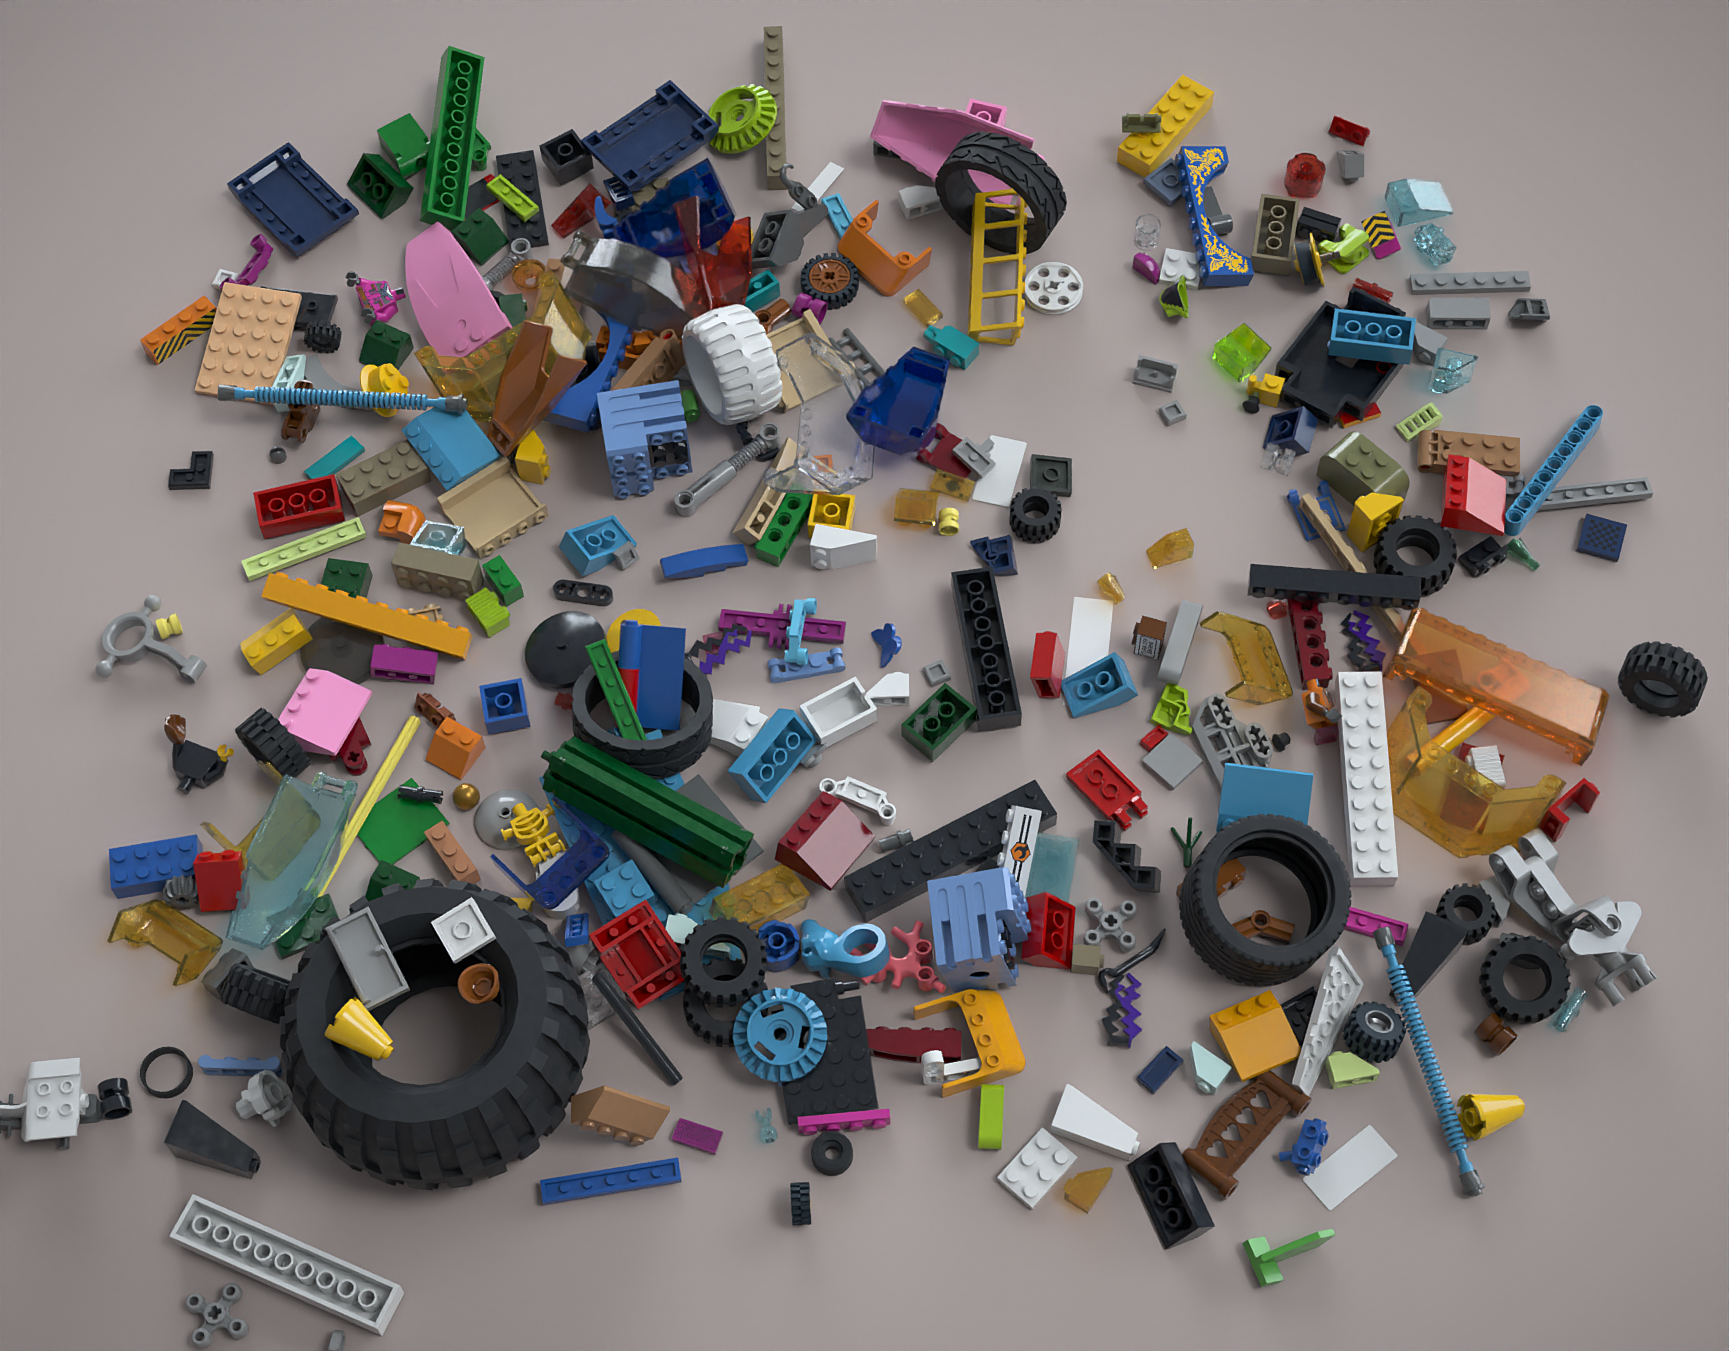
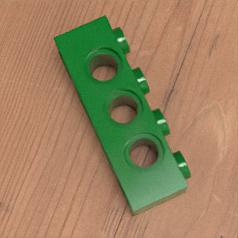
M795 484L792 485L790 490H787L781 506L778 507L762 538L755 543L754 549H756L758 559L776 567L780 566L810 515L814 492Z

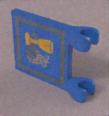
M1326 480L1320 481L1317 489L1321 496L1315 499L1318 501L1322 512L1329 516L1335 530L1339 532L1345 531V525L1331 495L1329 484ZM1289 490L1287 500L1295 512L1306 541L1321 538L1299 507L1300 499L1297 490Z

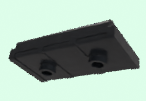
M260 287L298 293L302 296L294 327H306L309 322L314 323V320L318 322L324 320V323H327V321L331 322L338 301L337 295Z

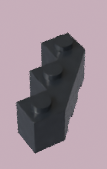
M1094 820L1093 843L1127 880L1130 886L1138 892L1160 893L1161 870L1157 867L1140 866L1142 848L1137 844L1120 843L1122 826L1116 821Z

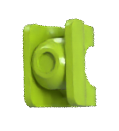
M1348 223L1338 228L1341 242L1335 243L1323 240L1317 245L1319 255L1339 250L1341 258L1327 262L1341 274L1348 273L1369 256V250L1363 246L1369 240V235Z

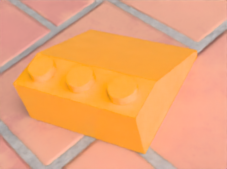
M1271 990L1209 1016L1210 1032L1241 1082L1295 1060L1300 1056L1301 1048L1282 1007Z

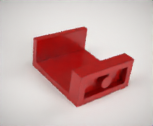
M1585 778L1579 781L1548 808L1539 828L1554 842L1559 840L1570 821V818L1563 812L1576 802L1585 812L1589 813L1600 795L1595 784L1588 782Z

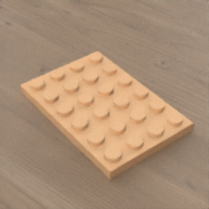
M224 282L195 392L218 397V387L220 384L236 385L237 387L245 388V390H255L256 386L271 388L286 358L302 296L298 293ZM245 398L244 400H242L255 402L254 398ZM265 402V403H261V404L273 405L274 403H271V402H270V403H266V402Z

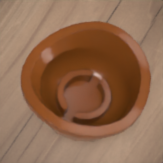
M476 964L465 969L458 980V989L462 997L473 1004L492 1001L499 992L497 970L489 964Z

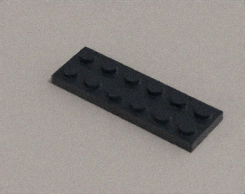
M534 150L497 155L498 174H501L539 207V212L524 222L503 204L510 250L512 242L519 238L528 240L531 248L548 246L549 241Z

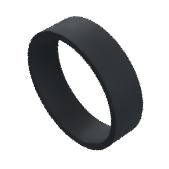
M161 1047L152 1051L146 1056L140 1068V1078L149 1093L158 1098L167 1099L178 1096L187 1089L193 1077V1067L190 1060L183 1051L175 1047ZM171 1053L185 1058L187 1061V1074L179 1086L164 1092L155 1091L148 1087L146 1072L149 1065L157 1057Z

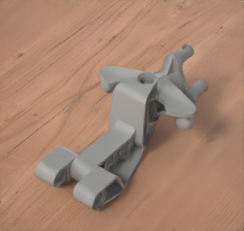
M1533 829L1519 837L1518 846L1524 856L1523 859L1516 849L1510 845L1502 847L1489 856V864L1506 897L1537 925L1565 943L1560 948L1561 957L1570 961L1574 960L1577 956H1588L1599 963L1602 968L1595 985L1599 991H1603L1613 1007L1625 999L1613 983L1614 978L1621 973L1627 976L1636 991L1658 978L1645 962L1647 959L1642 953L1627 951L1626 944L1642 915L1639 905L1633 901L1616 902L1614 906L1611 898L1606 895L1581 906L1576 905L1554 876V869L1559 854L1541 830ZM1583 912L1589 913L1577 921V917Z

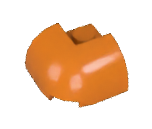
M388 500L383 508L384 516L378 530L379 534L399 538L401 543L421 546L427 527L424 513L417 506L410 503Z

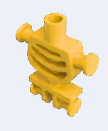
M519 803L512 808L516 818L510 821L512 828L501 829L503 838L507 841V838L515 836L519 844L530 845L524 848L534 868L537 863L541 861L546 862V856L551 854L554 858L559 851H566L556 832L545 837L550 831L547 818L555 815L554 809L549 804L546 805L543 811H540L537 807L528 811L523 803Z

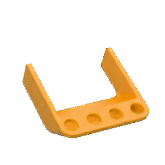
M969 989L913 1007L914 1019L918 1020L960 1006L982 1066L977 1073L941 1085L943 1098L981 1086V1084H988L1016 1075L1025 1068L1024 1054L1004 1001L996 991Z

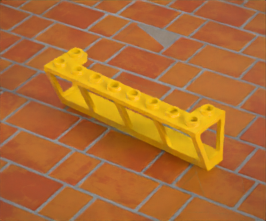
M1013 189L975 193L973 200L967 336L977 342L1015 345L1016 339L1020 338L1021 329L1024 327V317H1021V311H1024L1025 299H1022V294L1025 292V282H1022V276H1025L1026 265L1023 264V259L1026 258V247H1023V242H1026L1027 230H1024L1028 216L1027 213H1024L1027 204L1020 195L1016 205L985 202L986 198L1018 194ZM985 207L1015 210V220L986 224ZM1017 226L1016 254L984 258L985 230ZM1016 261L1015 289L982 292L983 265ZM1015 296L1013 322L981 325L983 299ZM1011 329L1010 339L979 336L981 332Z

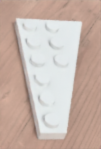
M1331 946L1292 1081L1293 1087L1300 1094L1305 1093L1308 1096L1364 985L1341 949L1337 946Z

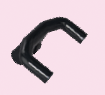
M748 421L740 422L735 426L737 433L741 435L742 443L748 445L753 440L752 435L748 432ZM776 447L766 453L760 451V454L755 457L760 461H768L776 457L780 450Z

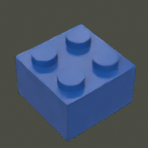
M522 678L479 686L485 725L489 735L531 727Z

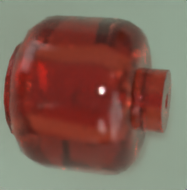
M1274 599L1267 603L1266 609L1274 620L1287 616L1286 610L1289 608L1285 601L1282 602L1281 600Z

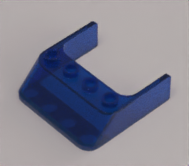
M555 796L551 799L555 808L580 831V837L535 882L526 885L494 854L490 856L494 865L531 901L547 910L559 906L608 859L610 854L606 843Z

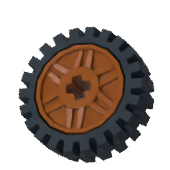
M823 253V257L820 254L816 255V260L811 258L809 263L806 262L801 271L802 292L812 296L813 300L817 298L827 302L828 310H832V306H835V309H840V304L843 307L847 306V301L851 303L853 297L857 295L859 288L858 270L853 262L850 263L849 258L846 257L844 259V256L841 254L836 257V253H831V256H828V253Z

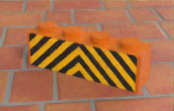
M205 295L140 339L145 353L156 365L162 363L212 328L217 310L216 307Z

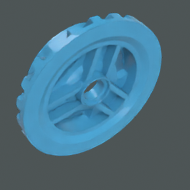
M774 988L754 995L742 1006L735 1020L733 1042L740 1061L751 1073L771 1082H788L803 1077L818 1064L826 1047L827 1027L821 1010L805 994L789 988ZM775 1005L783 1006L784 1011L762 1018L761 1011ZM802 1026L810 1028L806 1049L798 1048ZM778 1028L784 1029L787 1033V1037L782 1041L776 1040L773 1036L774 1031ZM758 1042L775 1055L772 1061L768 1060L754 1048Z

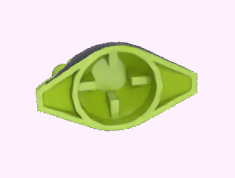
M1183 275L1160 295V304L1168 317L1180 315L1188 318V295L1186 280Z

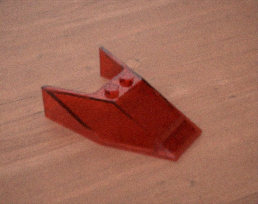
M699 196L673 204L688 267L707 310L710 311L735 304L744 306L752 275L751 217L747 216L725 224L716 256L700 250Z

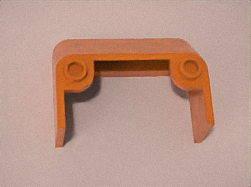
M875 200L853 219L838 243L837 253L838 255H843L844 259L846 257L849 258L850 263L853 262L858 273L881 294L893 296L929 266L932 248L929 246L917 258L909 252H900L895 257L889 254L867 234L872 228V222L877 218L879 201Z

